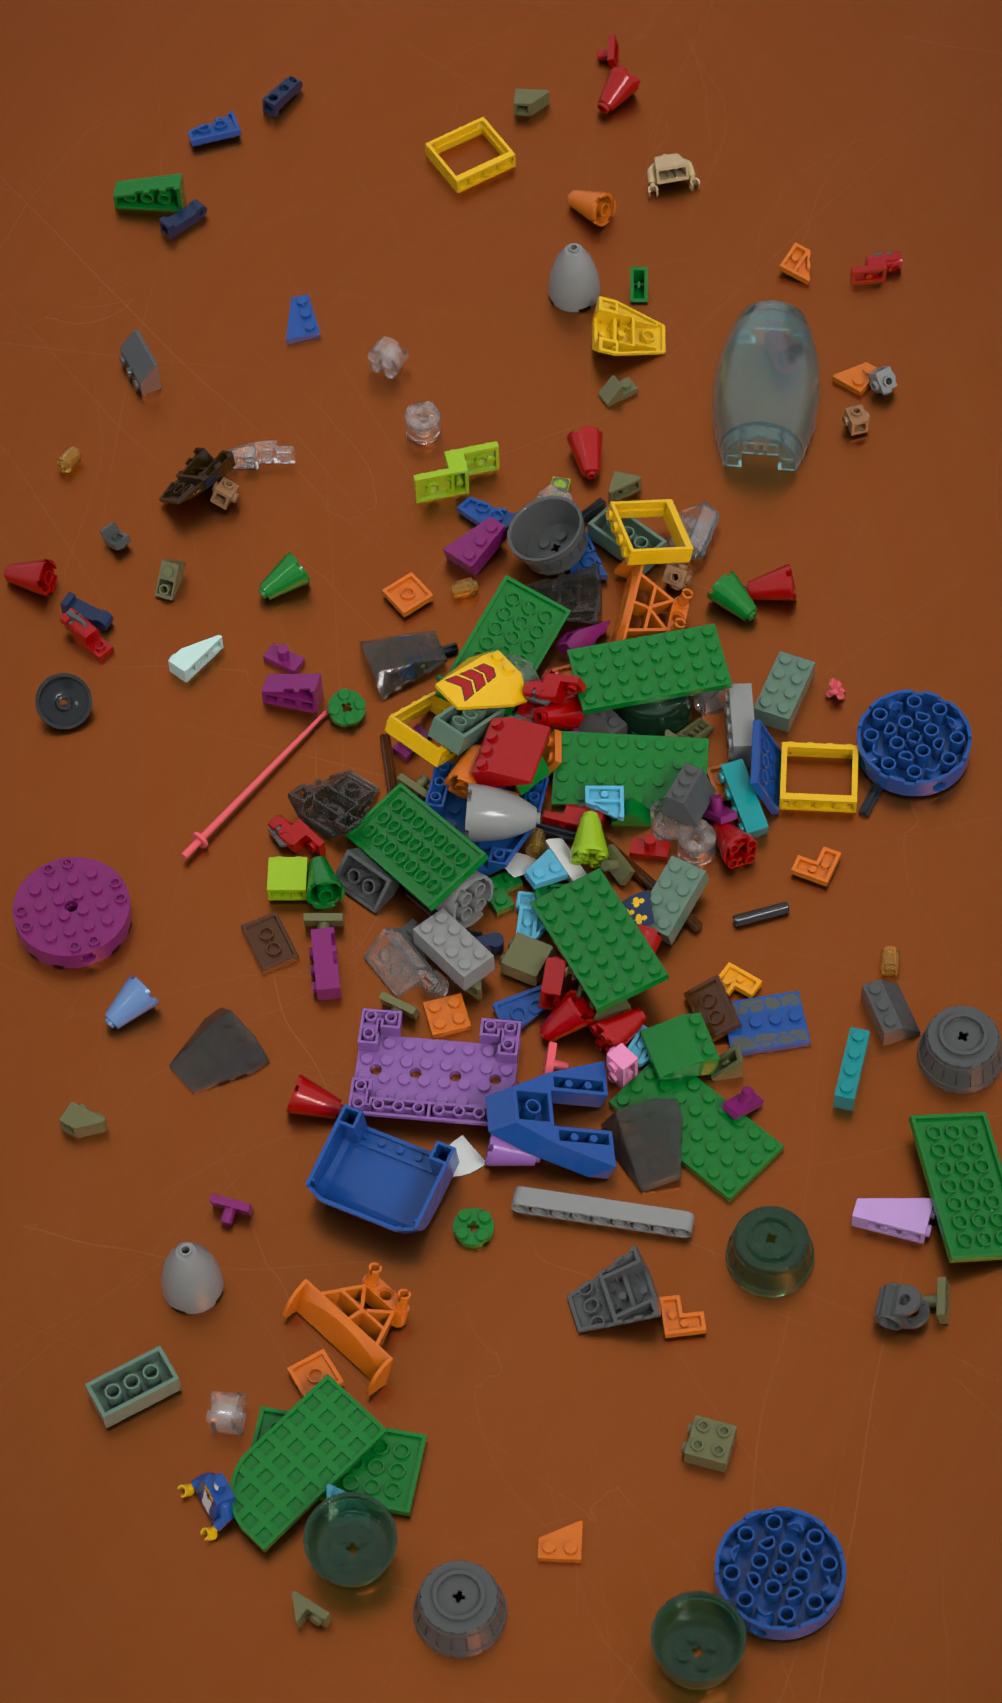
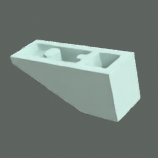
M217 635L181 648L176 654L171 655L168 660L170 672L187 683L224 648L222 636Z

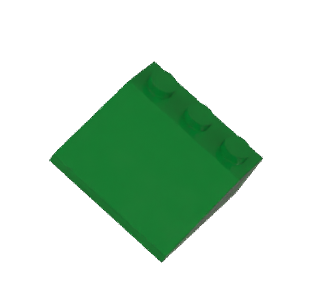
M701 1013L682 1014L640 1031V1036L659 1080L715 1073L720 1057Z

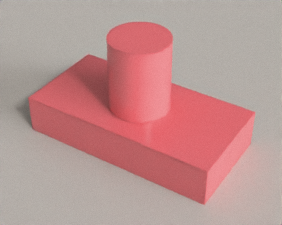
M549 1042L545 1051L542 1075L568 1069L569 1062L555 1059L557 1043Z

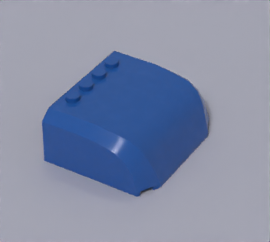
M344 1104L305 1185L321 1203L391 1231L408 1234L422 1231L430 1223L460 1162L455 1147L436 1141L432 1151L368 1127L363 1111Z

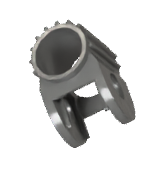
M890 1283L880 1288L874 1314L876 1323L890 1330H900L901 1328L915 1329L926 1323L930 1316V1307L922 1299L916 1287ZM917 1309H919V1313L916 1317H909V1315L913 1314L917 1311Z

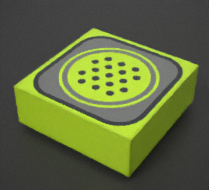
M553 476L549 494L567 497L571 479Z

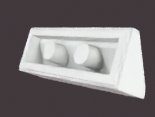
M562 838L545 840V848L552 850L568 872L567 880L569 883L587 874L581 865L571 863V850Z

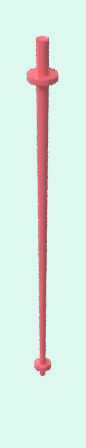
M328 707L201 834L194 832L191 835L193 842L181 853L182 858L187 859L198 847L206 848L208 846L206 839L317 725L328 713Z

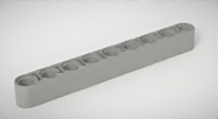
M518 1186L514 1189L511 1209L517 1213L681 1238L691 1237L695 1219L693 1213L683 1210Z

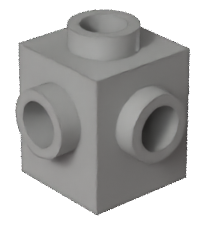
M881 366L867 374L870 380V387L875 393L886 395L893 391L892 388L898 386L896 375L890 366Z

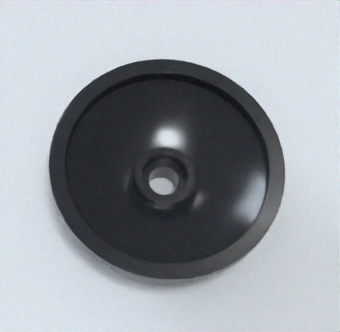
M59 673L48 677L38 688L35 698L36 709L40 718L47 725L60 730L72 729L82 724L89 716L92 708V695L89 687L82 679L72 674ZM65 700L67 705L61 706L60 701Z

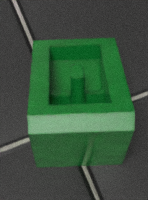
M630 267V302H648V267Z
M630 798L624 801V821L612 817L611 825L650 827L651 810L634 798Z

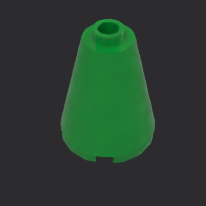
M291 552L286 554L259 584L260 589L258 591L264 599L268 598L271 600L311 582L308 574L299 565L298 560Z
M731 570L730 575L726 573L711 587L713 592L711 594L708 592L707 598L743 621H751L756 617L758 608L737 574Z
M316 856L308 863L307 902L316 909L333 908L335 903L343 900L345 896L344 886L327 859L322 856Z

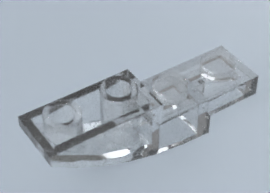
M277 440L249 443L229 450L234 455L235 469H259V463H295L294 446H277Z

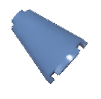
M131 975L104 1014L106 1017L104 1021L112 1029L114 1027L119 1029L157 1006L159 1001L156 997L152 998L150 996L151 991L138 978H134Z

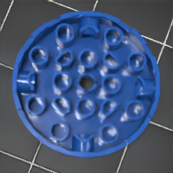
M913 689L891 692L871 703L859 720L856 735L859 765L870 780L875 784H880L881 788L895 794L926 796L943 791L953 785L963 775L970 759L972 732L969 722L963 712L953 702L940 698L939 694L925 690L924 693L913 692Z
M789 1507L759 1509L745 1515L735 1525L733 1524L721 1539L716 1552L714 1567L716 1593L720 1604L728 1616L746 1631L759 1637L773 1640L800 1638L815 1632L825 1625L835 1614L841 1603L846 1581V1563L843 1549L837 1537L815 1516ZM777 1571H782L784 1573L778 1575Z

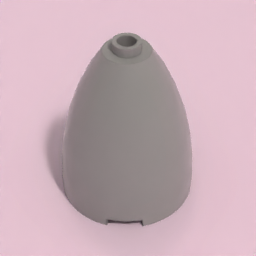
M570 243L560 251L552 265L548 281V296L554 302V306L567 312H579V309L588 306L592 307L600 296V280L596 265L586 249L577 243Z
M469 783L468 792L472 794H468L465 831L469 832H465V836L470 841L489 842L504 840L526 833L536 828V824H540L541 812H537V808L525 799L496 787Z
M476 870L441 902L435 910L438 912L444 908L464 928L472 926L483 916L481 911L487 901L492 899L494 890L492 880Z
M181 1242L173 1247L166 1256L161 1271V1287L165 1301L170 1307L184 1311L186 1314H198L212 1308L224 1289L222 1272L215 1257L205 1247L195 1242Z

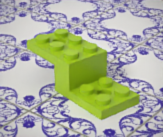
M487 442L485 444L445 451V469L413 475L416 504L469 493L470 475L500 470L498 442Z

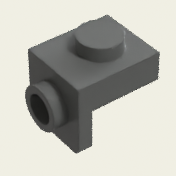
M111 522L100 530L106 546L117 551L125 548L131 542L130 536L119 531L115 522Z

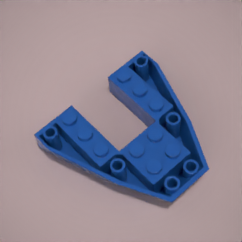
M604 1061L549 1072L486 1096L488 1132L538 1158L587 1177L608 1179L616 1168L612 1131L554 1126L552 1103L600 1108L608 1097Z

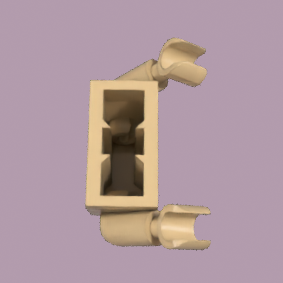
M677 153L663 154L655 157V163H652L647 170L648 184L650 185L648 187L649 197H651L650 193L653 191L656 192L658 197L659 193L658 187L655 185L656 183L658 185L690 178L689 189L693 191V185H696L699 189L700 180L695 178L696 173L691 161L682 158Z

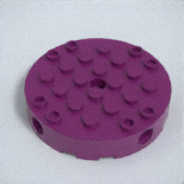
M68 857L42 865L22 882L13 902V919L18 938L29 954L31 953L39 961L50 966L58 965L64 966V968H81L104 960L112 954V951L118 945H122L132 923V907L126 884L115 870L94 859Z

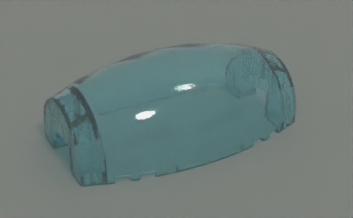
M760 301L749 305L740 313L727 335L718 359L712 398V419L715 439L717 440L718 451L724 466L742 467L743 453L778 456L779 470L796 471L805 455L807 446L810 444L818 417L820 403L818 353L808 321L798 308L781 301Z

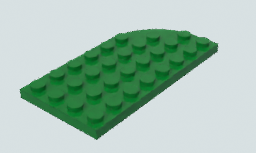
M327 1374L238 1461L230 1483V1487L235 1495V1503L232 1506L238 1526L259 1548L266 1552L327 1492V1484L334 1486L388 1433L387 1429Z

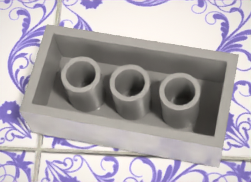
M732 684V688H728V692H725L724 703L726 730L728 732L727 745H729L728 761L743 759L746 768H751L754 720L752 684Z
M444 908L413 929L414 944L464 991L495 970L494 955Z

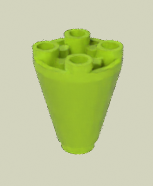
M587 811L581 817L571 848V863L599 868L603 860H608L609 852L598 813Z

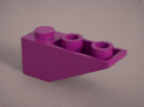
M598 622L567 632L555 646L568 660L567 650L595 645L597 638L607 631L606 628L611 622Z

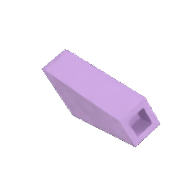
M857 1198L851 1226L924 1244L925 1237H930L932 1225H929L930 1219L934 1220L935 1211L931 1198Z

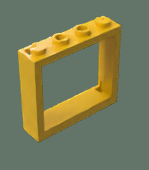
M484 117L425 143L426 156L457 194L516 166L515 153ZM483 134L500 156L456 176L438 154Z
M672 499L610 502L608 511L605 513L606 520L611 525V532L616 537V543L619 545L621 555L627 565L690 562L694 548ZM663 517L676 547L634 549L621 518Z
M433 691L428 695H424L421 699L413 701L410 705L402 707L394 714L392 713L386 720L387 724L384 731L435 767H439L458 755L443 745L437 747L406 725L428 711L438 715L452 706L451 703L436 697V692Z
M782 742L779 809L856 813L858 788L857 745ZM787 756L852 759L851 795L786 793Z

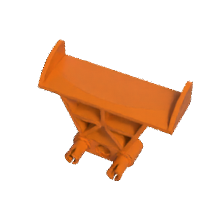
M626 561L619 563L614 569V574L627 579L611 642L684 629L689 601L693 597V592L688 588H684L680 596L673 599L642 573L644 565H627ZM638 588L648 596L646 604L635 601ZM667 612L665 623L663 624L657 614ZM632 615L642 618L640 628H629Z
M376 1262L369 1264L368 1273L363 1277L361 1285L320 1292L310 1281L305 1279L291 1295L282 1313V1316L287 1318L297 1311L371 1380L366 1390V1394L369 1396L387 1383L393 1358L381 1348V1345L391 1326L400 1328L405 1325L410 1310L408 1302L411 1297V1292H408L407 1289H400L397 1294L381 1280L379 1275L382 1266L380 1265L378 1268L379 1263ZM365 1302H366L372 1309H366V1310H364V1304H365ZM336 1305H338L342 1310H344L349 1315V1317L345 1315ZM358 1325H360L366 1332H368L376 1340V1342L371 1337H369Z

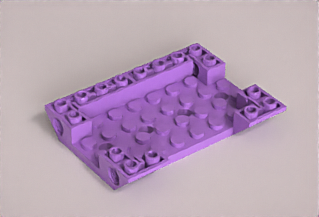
M363 1008L358 1036V1057L355 1077H352L348 1106L363 1111L364 1116L488 1126L485 1097L510 1088L516 1082L520 1053L521 1021L482 1018L479 1034L480 1043L401 1037L402 1011ZM378 1068L381 1072L374 1075L371 1073V1070ZM413 1072L421 1073V1076L418 1078H413L410 1075ZM453 1075L461 1077L459 1081H452L450 1078ZM494 1078H498L501 1080V1082L497 1085L490 1083V1081Z

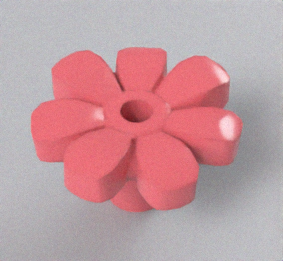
M831 678L829 682L831 689L825 692L827 697L830 698L835 695L838 700L845 699V689L840 687L842 683L839 679Z

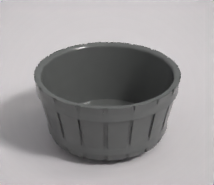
M545 496L531 501L516 513L508 527L507 539L510 549L531 570L542 575L560 574L571 569L580 561L586 550L587 535L581 510L575 502L563 496ZM554 545H561L558 552H555V550L551 551Z
M954 1006L939 1012L929 1022L917 1047V1062L923 1075L933 1085L948 1092L966 1094L968 1092L980 1091L982 1088H986L993 1083L1002 1069V1043L998 1028L987 1014L973 1007ZM960 1032L969 1035L967 1036V1041L958 1039Z
M450 1561L433 1569L424 1579L414 1602L413 1619L418 1635L429 1648L448 1657L465 1658L486 1651L499 1639L507 1622V1604L500 1586L486 1569L469 1561ZM458 1591H461L462 1596H465V1600H460V1603H457L456 1599L452 1598L453 1594L456 1595Z

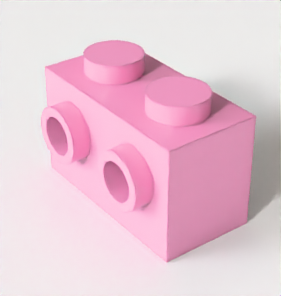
M622 1043L608 1051L606 1064L607 1078L623 1089L638 1075V1058Z

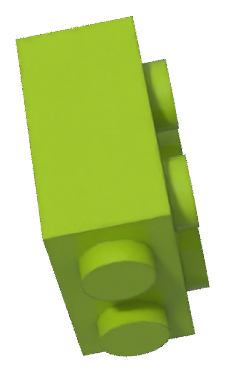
M269 857L267 878L268 900H307V857Z

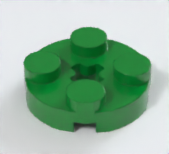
M341 689L333 694L329 700L328 713L330 719L340 727L359 724L365 714V700L353 690ZM350 705L352 710L343 712L342 706Z
M479 1208L462 1209L454 1219L453 1234L464 1247L480 1248L484 1243L492 1239L494 1222L488 1211ZM471 1225H476L477 1227H479V1229L477 1228L475 1229V1232H472L471 1228L468 1227Z

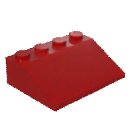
M511 717L492 718L471 771L476 783L492 787L532 784L551 728Z

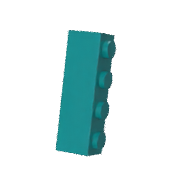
M743 759L722 764L718 773V779L725 786L724 794L727 801L730 800L731 809L737 812L739 823L737 827L754 838L767 834L769 825L756 792L750 784V777Z
M850 1027L834 1094L833 1107L850 1111L854 1109L869 1044L870 1031Z

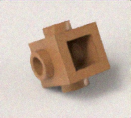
M863 405L845 408V415L842 417L844 426L848 427L851 436L868 432L870 416L868 411H865Z
M223 477L220 482H216L213 486L210 502L226 510L231 502H236L239 493H237L239 485Z
M668 563L662 581L670 584V587L675 590L686 588L692 582L693 575L691 574L693 570L689 569L688 565L684 563Z

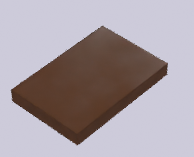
M277 912L241 925V930L263 974L300 960Z
M719 975L683 993L691 1012L701 1013L713 1042L742 1027L741 1021Z

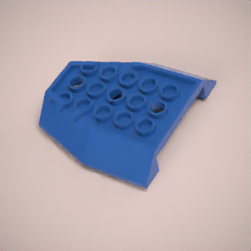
M446 762L439 767H434L425 803L465 836V832H469L465 831L467 799L452 794L448 790L449 786L447 784L446 786L444 785L446 777L455 767V763ZM545 777L522 796L520 795L521 798L537 808V812H541L549 777ZM506 786V787H496V788H500V789H504V790L516 792V791H514L513 789H511L509 786ZM534 829L504 840L473 842L489 857L477 871L488 876L507 867Z

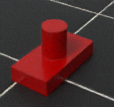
M615 34L608 36V49L597 51L598 61L607 59L611 69L613 67L618 68L619 45Z
M652 834L646 835L645 838L632 837L629 857L668 862L670 841L656 840V837Z

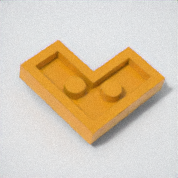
M730 962L719 974L729 996L736 990L749 998H753L762 986V980Z

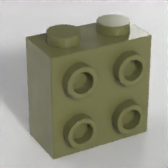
M518 932L515 938H511L506 954L503 953L500 957L501 973L537 987L544 975L546 958L554 957L553 946Z
M696 1415L694 1422H690L687 1434L690 1435L688 1441L684 1440L681 1453L684 1454V1462L726 1473L737 1435V1426Z

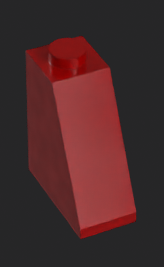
M560 957L546 958L538 1008L554 1010L559 1003L566 960H562Z

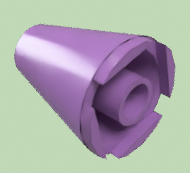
M490 1134L484 1165L534 1166L535 1162H540V1158L528 1154Z

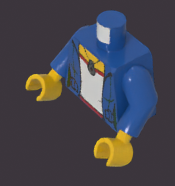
M206 1472L193 1479L191 1484L179 1485L177 1490L185 1489L184 1495L181 1496L182 1498L192 1496L194 1489L196 1490V1494L213 1524L211 1528H202L200 1534L207 1535L204 1540L213 1541L217 1538V1530L220 1531L233 1519L232 1504L235 1503V1495L223 1473Z

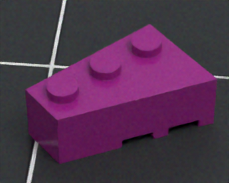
M489 517L445 547L443 551L446 559L476 577L507 538L506 527L494 518Z
M268 674L262 689L263 703L312 713L318 712L323 698L321 674Z
M334 927L310 929L312 948H309L310 960H314V964L310 965L311 976H315L316 980L312 981L313 993H317L318 1000L341 998Z

